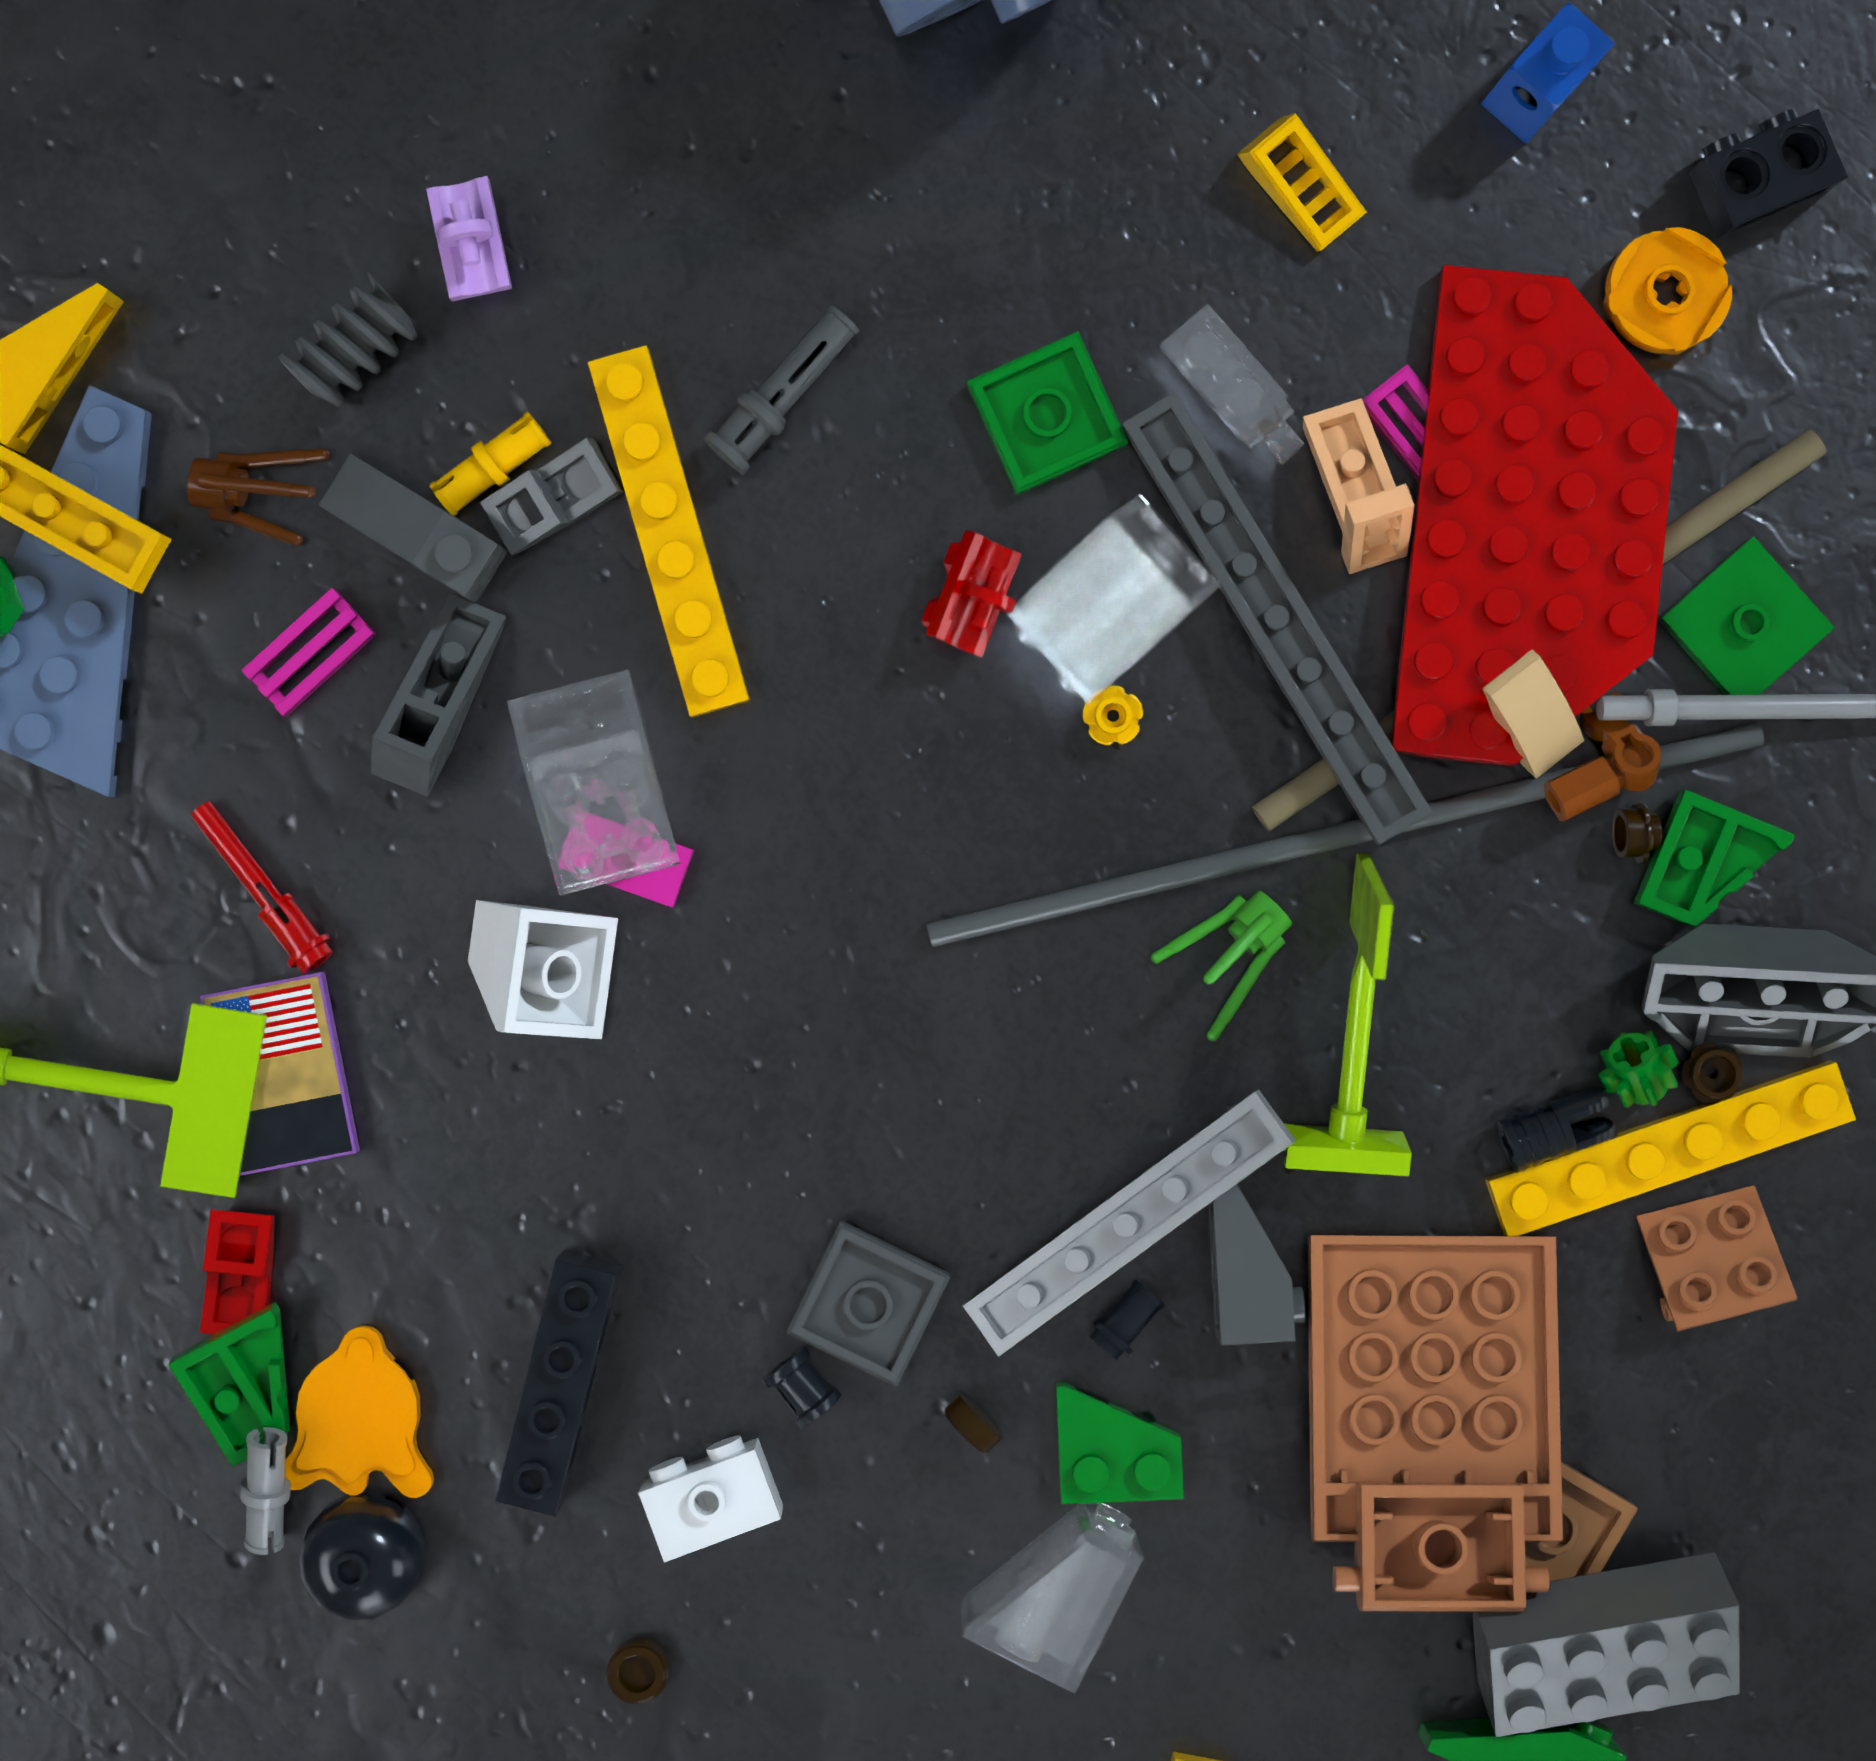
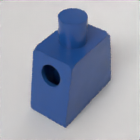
M1568 2L1508 68L1482 101L1481 105L1524 144H1527L1601 62L1615 43L1580 10ZM1516 86L1530 92L1535 98L1537 106L1525 102L1519 96Z

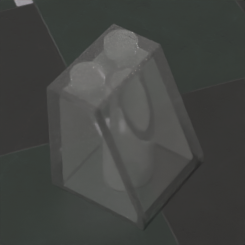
M1140 494L1110 514L1016 602L1012 614L1007 613V615L1015 622L1013 629L1018 638L1034 651L1040 650L1055 667L1054 674L1060 685L1075 697L1081 696L1089 705L1214 593L1219 586L1202 561Z
M1099 1503L1096 1510L1085 1504H1078L965 1595L960 1605L962 1637L1076 1693L1144 1559L1136 1532L1129 1527L1132 1520L1119 1510L1103 1503Z

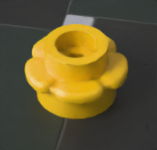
M1109 685L1100 688L1095 698L1091 697L1086 701L1082 717L1084 723L1089 725V735L1097 743L1106 746L1113 744V742L1126 744L1139 733L1140 726L1138 721L1143 717V708L1141 702L1134 694L1128 695L1122 687ZM1110 710L1118 712L1119 718L1117 721L1111 722L1108 720L1107 714Z

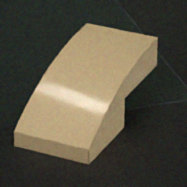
M1533 649L1483 688L1494 719L1510 734L1515 749L1523 757L1520 763L1536 779L1584 742L1580 727L1567 700L1547 666Z

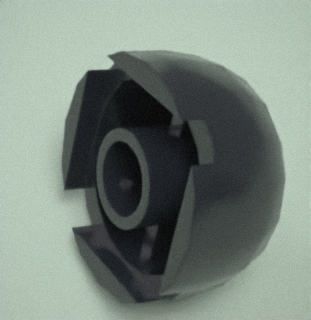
M362 1492L356 1496L347 1494L329 1503L308 1526L299 1553L300 1575L310 1597L330 1614L348 1620L373 1619L398 1607L417 1585L426 1562L425 1536L415 1515L405 1506L401 1508L395 1502L385 1499L386 1495L377 1492Z

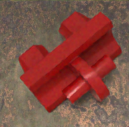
M965 530L961 542L950 544L943 562L948 576L941 595L933 600H929L921 621L927 627L926 635L982 658L999 612L1012 614L1017 601L1006 596L1022 554L999 545L981 534Z

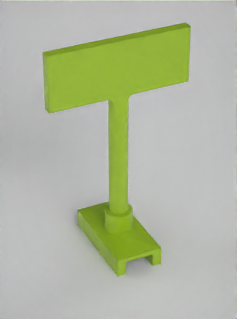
M1366 853L1356 854L1349 924L1358 943V953L1350 984L1338 1103L1331 1106L1329 1126L1284 1124L1296 1140L1283 1150L1286 1151L1284 1165L1287 1169L1409 1176L1412 1152L1404 1132L1366 1129L1368 1110L1362 1107L1375 979H1385L1393 914V903L1370 855Z
M192 1003L179 1079L176 1081L12 1056L11 1049L0 1048V1085L5 1086L7 1080L170 1106L173 1109L160 1187L235 1198L239 1184L267 1015Z

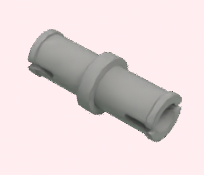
M263 1427V1444L259 1443L260 1432L257 1429L248 1433L246 1437L247 1478L242 1481L240 1486V1498L242 1503L246 1505L244 1546L249 1552L259 1555H268V1537L272 1538V1550L274 1553L283 1548L285 1544L283 1534L284 1505L291 1497V1484L285 1477L287 1435L284 1431L273 1427Z

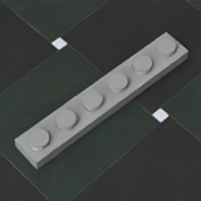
M1260 1090L1255 1091L963 1305L964 1309L999 1357L1296 1141Z

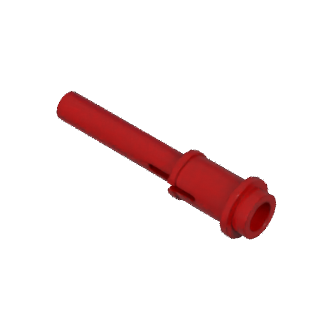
M211 801L197 807L190 816L262 909L258 914V918L261 922L265 923L290 956L287 961L289 967H298L303 974H307L329 959L333 951L328 946L331 940L328 934L320 935L296 904L291 893L282 895ZM260 886H263L289 919L288 923H284L258 890Z

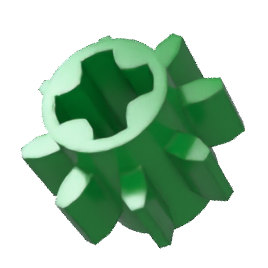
M1652 1030L1645 1034H1626L1623 1032L1611 1044L1609 1050H1601L1600 1052L1607 1069L1598 1075L1605 1086L1607 1094L1617 1092L1625 1108H1629L1633 1103L1655 1106L1657 1101L1666 1094L1668 1088H1676L1678 1085L1671 1069L1677 1066L1679 1062L1671 1044L1660 1046Z

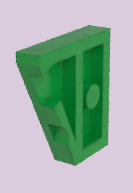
M1065 1382L1055 1383L1060 1500L1062 1505L1184 1499L1182 1443L1179 1433L1155 1422H1147L1132 1415L1130 1411L1110 1402L1107 1404L1084 1394Z

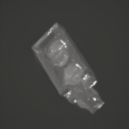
M1206 304L1160 344V349L1233 434L1239 440L1242 438L1250 449H1253L1258 443L1262 442L1282 465L1300 451L1304 442L1285 421L1294 414V410L1286 401L1288 395L1210 305Z

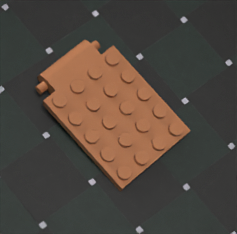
M1307 1236L1311 1542H1354V1566L1333 1567L1334 1592H1355L1359 1611L1524 1612L1526 1609V1593H1547L1549 1591V1572L1547 1567H1525V1542L1559 1543L1563 1541L1556 1237Z

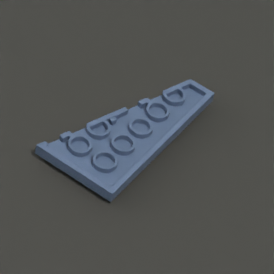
M89 385L51 472L138 520L141 489L145 487L152 414ZM25 530L9 564L10 572L25 609L10 632L0 639V749L102 795L115 798L117 776H114L117 743L121 741L122 720L119 719L123 681L127 679L135 591Z

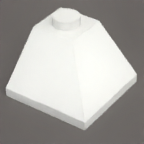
M476 900L468 963L496 1031L602 1039L618 918Z

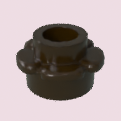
M1633 804L1630 809L1616 810L1612 821V841L1617 856L1619 858L1635 857L1637 863H1645L1649 859V851L1660 848L1662 842L1660 818L1657 814H1650L1645 804Z
M1715 1043L1701 1044L1692 1050L1691 1059L1683 1064V1082L1686 1087L1693 1089L1694 1097L1702 1102L1716 1103L1722 1098H1730L1741 1086L1742 1063L1737 1053L1729 1047L1719 1048ZM1710 1067H1715L1717 1069V1076L1711 1079L1707 1076V1070Z

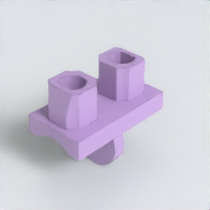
M483 176L460 184L426 188L450 300L457 301L512 289L489 178Z

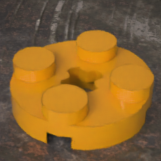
M1677 227L1666 228L1664 231H1653L1649 234L1646 233L1629 243L1613 261L1606 277V296L1603 301V311L1606 317L1614 323L1616 330L1632 345L1656 354H1679L1709 338L1725 320L1732 302V283L1728 286V275L1724 269V265L1727 263L1721 251L1705 236L1690 229ZM1672 276L1679 281L1676 291L1683 296L1680 304L1671 301L1665 306L1657 300L1658 293L1653 289L1655 280L1663 283Z

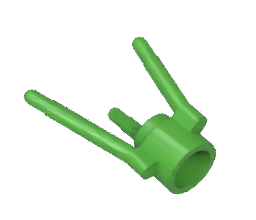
M1260 890L1248 901L1237 895L1223 910L1178 936L1151 955L1153 963H1161L1233 920L1234 923L1228 928V931L1236 941L1204 975V982L1206 984H1213L1246 950L1252 955L1259 950L1209 1029L1207 1038L1212 1042L1219 1038L1226 1025L1229 1024L1270 958L1286 943L1281 935L1293 924L1288 915L1269 896Z

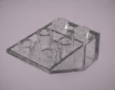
M629 669L507 701L520 758L560 896L681 864L639 695Z

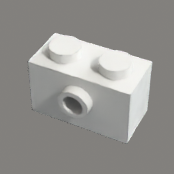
M740 1435L729 1437L707 1447V1457L685 1464L683 1457H677L662 1462L648 1470L651 1478L643 1481L638 1494L664 1562L781 1519L783 1503L758 1438L743 1443Z

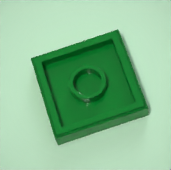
M1079 331L966 381V386L1016 496L1120 450L1129 444Z

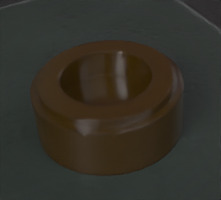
M960 1393L945 1408V1416L949 1422L980 1452L988 1453L1003 1438L996 1425L965 1395Z
M647 1638L628 1639L614 1650L609 1660L606 1673L609 1687L619 1699L627 1703L643 1704L650 1702L659 1696L666 1685L670 1669L669 1660L663 1648L656 1642Z

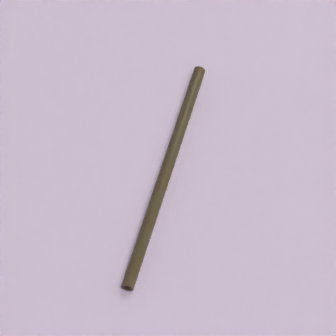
M1806 430L1669 523L1666 527L1663 564L1826 454V448L1820 437L1813 430ZM1394 710L1377 721L1390 743ZM1322 758L1253 805L1252 809L1261 824L1269 832L1339 785V783Z

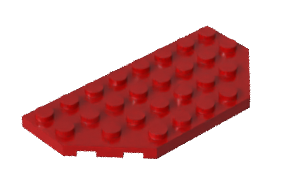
M1443 265L1440 271L1428 385L1429 395L1425 413V432L1422 441L1421 468L1418 479L1391 744L1396 753L1402 755L1514 766L1523 757L1515 749L1510 734L1494 719L1483 688L1533 649L1541 657L1562 691L1575 717L1654 655L1678 410L1567 277Z

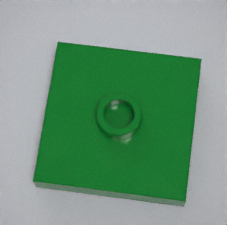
M1754 536L1745 540L1657 619L1723 695H1760L1835 628Z

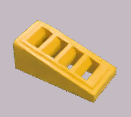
M1296 113L1282 116L1237 153V156L1255 180L1317 252L1322 251L1367 213ZM1286 141L1292 149L1273 164L1268 155ZM1302 160L1308 169L1288 185L1283 175ZM1319 180L1324 188L1303 205L1298 196ZM1332 199H1335L1341 207L1320 225H1317L1312 216Z

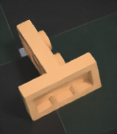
M1362 398L1303 416L1302 428L1343 533L1341 555L1349 575L1406 557L1415 505L1407 485L1403 484L1397 487L1395 485Z

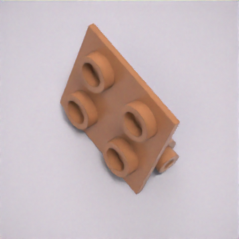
M1755 1185L1636 1217L1665 1296L1660 1298L1663 1316L1667 1322L1674 1321L1677 1332L1798 1299Z

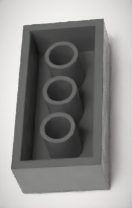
M1715 1552L1549 1581V1591L1547 1593H1526V1609L1524 1612H1472L1477 1682L1496 1737L1517 1733H1530L1545 1728L1579 1722H1592L1607 1717L1641 1711H1654L1669 1706L1703 1700H1716L1721 1697L1740 1694L1739 1604Z

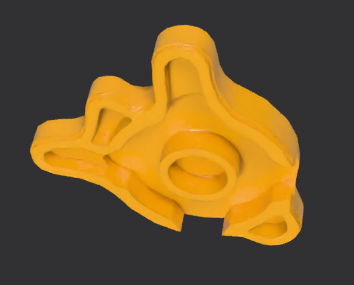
M360 1325L348 1331L344 1335L339 1348L319 1363L305 1378L298 1393L296 1407L297 1441L293 1451L285 1459V1477L290 1481L291 1490H301L317 1480L325 1479L333 1483L344 1493L356 1496L367 1488L370 1473L373 1471L382 1472L403 1495L409 1498L421 1497L432 1487L434 1483L433 1472L422 1457L416 1440L421 1418L418 1387L415 1380H411L404 1369L394 1361L395 1357L387 1350L383 1336L376 1328Z

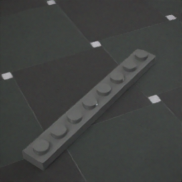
M1176 391L1123 422V431L1376 846L1431 815L1433 811Z

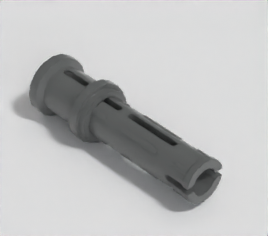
M832 305L829 306L824 316L811 328L796 347L788 353L787 357L757 391L749 389L747 392H742L737 398L739 406L716 432L708 431L703 436V440L727 464L744 475L750 469L748 460L771 434L776 436L781 434L786 423L783 416L812 383L820 377L822 372L845 345L860 332L859 329L840 310ZM821 344V350L805 366V368L798 374V376L791 383H789V378L810 356V354L818 347V345ZM777 392H779L780 396L771 405L769 401ZM750 423H752V427L749 429V431L736 444L735 439L742 433V431Z

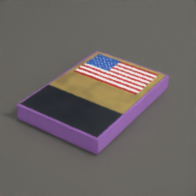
M325 972L200 996L201 1004L267 1015L240 1176L354 1154L360 1151Z

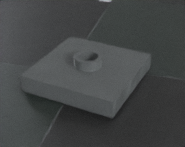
M841 1220L786 1333L897 1387L951 1277V1273Z

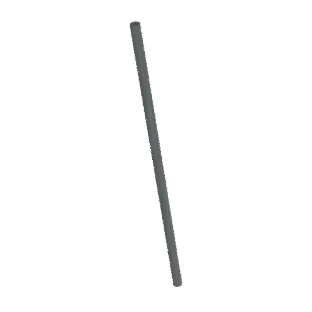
M1758 722L1659 745L1661 749L1659 771L1764 745L1762 728ZM1580 765L1544 773L1537 779L1532 776L1429 801L1427 803L1433 813L1401 833L1545 799V782ZM1359 818L956 916L926 925L932 947H937L1372 841L1373 839Z

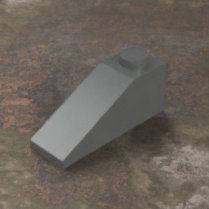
M351 453L319 503V506L474 603H477L508 553L499 544Z
M452 593L449 594L372 738L371 774L426 797L429 796L455 745L503 631L507 616Z
M1236 1184L1208 1205L1215 1336L1221 1346L1296 1341L1295 1324H1303L1305 1322L1302 1287L1292 1286L1291 1276L1238 1184Z

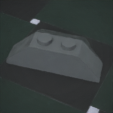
M1702 924L1653 955L1641 1007L1643 1013L1652 1021L1655 1020L1666 1033L1688 1051H1692L1695 1047L1704 1043H1715L1719 1048L1729 1047L1737 1054L1812 1058L1851 1043L1870 1030L1876 1033V956L1826 930Z

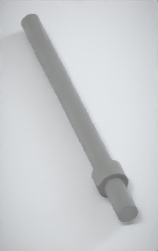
M1647 689L1643 695L1601 696L1596 702V715L1598 720H1643L1646 726H1673L1676 720L1876 718V694L1677 695L1673 689Z

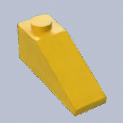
M96 283L0 340V443L24 455L26 454L124 303L121 298L99 283Z

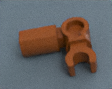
M1615 691L1611 693L1609 696H1617L1620 694ZM1587 707L1580 715L1581 728L1593 740L1603 742L1602 752L1607 759L1604 756H1599L1545 782L1544 794L1548 804L1558 819L1564 822L1618 796L1620 788L1634 792L1648 789L1654 784L1658 776L1661 761L1659 744L1652 737L1643 734L1637 725H1631L1628 720H1598L1593 710Z

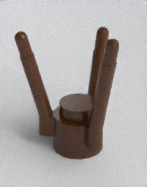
M302 449L241 455L218 452L216 460L195 458L191 464L187 482L189 503L194 507L209 508L211 520L232 522L271 538L279 539L294 546H300L303 543L301 535L236 510L234 506H244L248 493L312 498L316 494L315 488L309 485L250 479L247 470L240 468L325 461L329 458L330 453L327 449Z

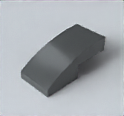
M585 438L540 469L526 471L482 500L480 504L510 555H516L576 522L625 490L595 438Z

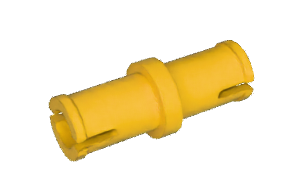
M527 411L523 414V417L488 443L484 444L480 440L471 447L472 455L436 482L430 483L429 486L444 508L452 516H455L459 513V510L494 484L502 487L509 482L510 477L508 474L545 446L551 445L552 442L534 417Z

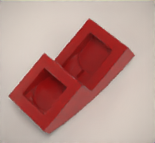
M211 1209L203 1271H207L200 1333L216 1334L270 1304L274 1253V1216Z

